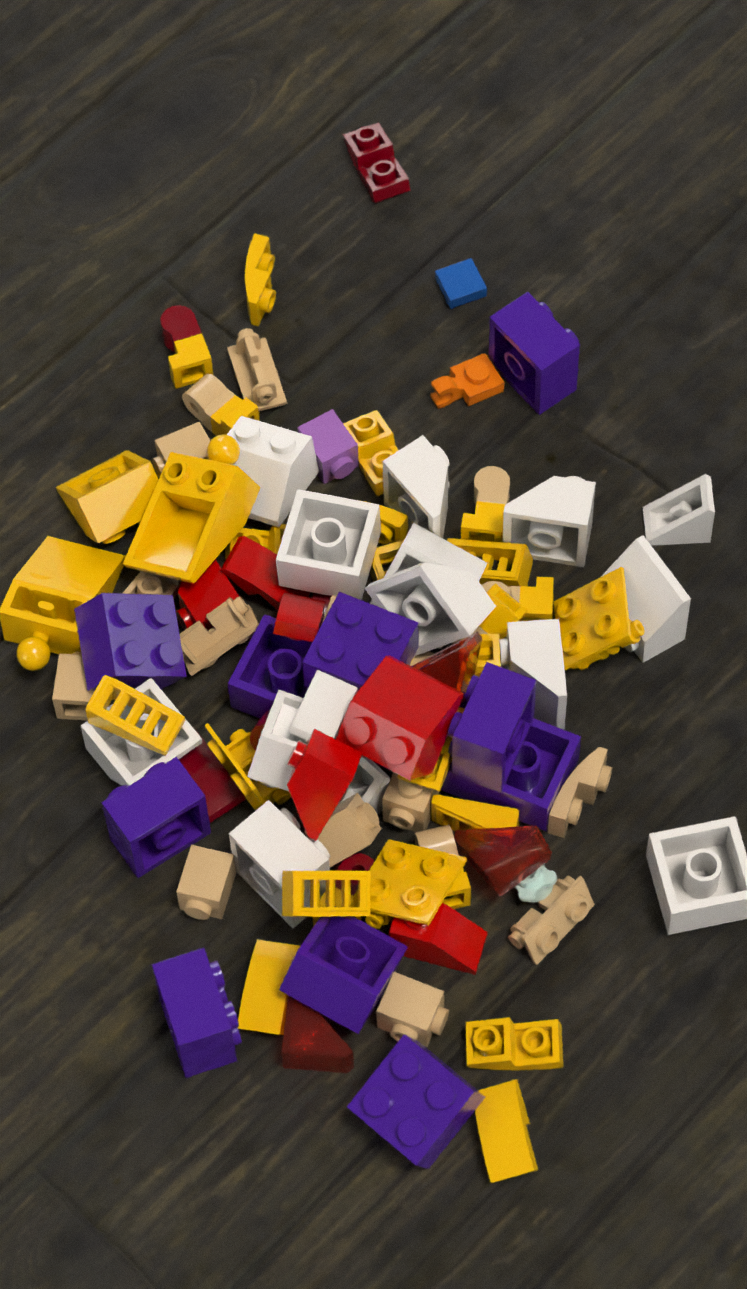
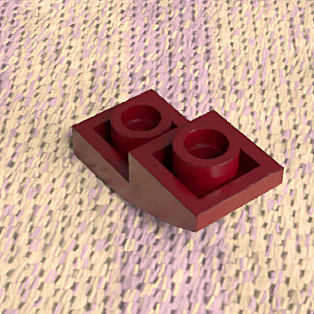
M379 123L364 126L343 135L345 145L356 170L374 203L410 191L409 178L396 160L393 144Z
M202 738L203 743L182 756L179 761L204 793L209 822L211 823L246 798L231 778V775Z

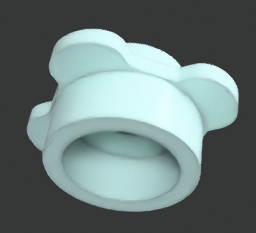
M541 857L530 858L517 871L510 872L506 878L508 886L516 888L519 892L520 900L524 902L534 903L542 901L549 896L553 885L557 881L556 873L545 868V862Z

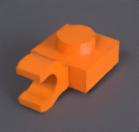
M483 353L450 367L449 376H441L433 380L431 385L435 392L431 393L430 397L437 408L446 407L461 398L465 400L469 407L504 392L505 382L487 354Z

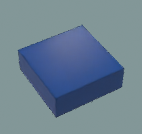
M472 258L435 270V279L450 309L487 296V287Z

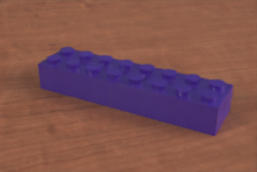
M266 614L263 615L228 682L231 707L257 718H261L267 710L272 708L278 690L302 698L305 697L308 687L304 686L302 661L312 644L309 641H296L286 636L273 634L276 618ZM454 688L464 693L459 707L466 708L468 701L465 700L466 692ZM534 718L502 793L452 775V762L441 790L465 800L518 809L519 821L546 831L553 803L579 761L581 736Z

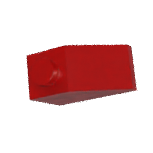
M216 559L195 583L181 581L178 590L180 609L176 611V615L184 631L197 621H200L207 630H210L214 626L207 619L206 615L227 601V599L232 598L234 600L239 597L227 576L220 570L221 567Z
M315 728L306 744L298 740L286 765L293 768L287 787L308 837L316 841L353 780L362 752Z
M442 903L429 925L394 917L389 936L408 946L404 957L476 975L488 932L447 904Z

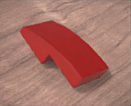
M245 536L238 537L220 569L248 595L260 594L276 610H279L284 592L308 597L311 593L279 586L276 566L277 554Z
M284 592L273 634L286 636L296 641L313 642L320 628L326 601Z

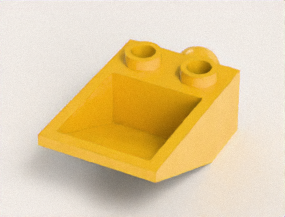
M222 434L211 439L207 446L209 460L170 452L125 557L124 566L195 583L245 526L261 487L238 466L233 465L239 458L240 447L232 436Z
M47 536L14 577L0 607V622L4 640L19 644L16 656L22 667L31 671L42 669L49 662L50 652L56 654L81 652L74 609L101 593L113 592L124 567L125 555Z

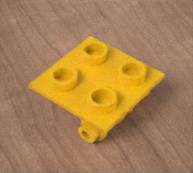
M622 567L554 601L555 619H559L564 671L569 668L584 670L588 668L589 664L608 658L609 653L612 655L618 653L620 646L624 648L630 644L638 643L640 636L645 633L644 627L639 620L632 621L629 619L624 568Z
M208 723L204 725L213 737L206 744L231 775V778L255 811L268 800L272 804L275 801L277 804H283L291 797L289 791L267 787L260 781L247 777L255 754V750L250 743L251 732L246 733L244 729L235 731L230 736L231 743L225 746Z
M388 839L369 870L371 871V916H366V923L375 929H379L382 925H387L392 916L429 925L465 865L467 858ZM358 889L351 899V907H358Z

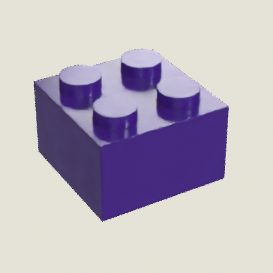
M526 292L490 316L489 359L498 373L539 415L577 390L579 340L573 331L568 328L564 329L554 319L552 311L544 302H538L529 292Z
M339 592L302 661L304 686L309 688L317 670L357 687L359 691L385 656L390 655L410 665L419 648L418 622Z
M101 593L74 609L87 691H95L104 675L117 679L134 689L150 678L154 680L160 689H163L187 677L173 595Z
M486 662L480 677L472 676L465 693V700L468 701L463 713H455L448 730V737L452 738L448 750L452 758V775L502 793L534 721L535 679Z
M177 757L167 763L160 762L153 765L147 770L144 777L129 786L122 785L114 789L107 799L102 802L110 840L137 878L145 875L211 833L206 797Z
M321 916L298 949L279 990L334 1020L339 1025L345 1026L359 1034L387 989L392 975L396 972L408 946L353 916Z
M201 948L152 964L159 999L185 1078L236 1062L235 1045L242 1043L238 1030L239 1023L232 1002L227 1000L224 989L225 982L218 961L209 963L205 949Z
M404 1034L347 1107L416 1166L429 1169L484 1100L485 1096L420 1042Z

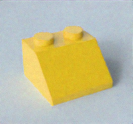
M126 450L57 486L56 489L86 536L97 543L103 542L107 544L125 535L124 530L136 523L140 524L159 479L151 461Z

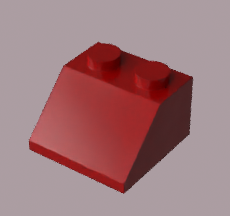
M390 655L385 656L350 701L336 740L362 752V755L408 780L432 774L447 738L451 721L459 708L464 693Z

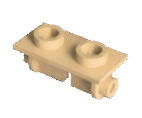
M249 328L241 330L238 333L236 345L227 347L243 399L247 397L258 406L259 411L286 405L287 400L266 337L260 339L259 335Z
M240 596L234 600L232 598L227 599V601L206 615L207 619L214 626L210 630H207L200 621H197L180 633L184 662L191 676L201 669L212 666L219 656L236 644H242L247 641L253 632L256 631L259 625L251 606L247 605Z
M566 876L564 879H557L549 896L538 902L539 907L546 910L545 913L541 914L531 908L511 927L512 933L508 937L509 941L518 949L526 946L532 962L536 966L549 952L558 946L560 940L578 922L583 920L589 910L595 905L583 877L579 876L576 880L570 876Z

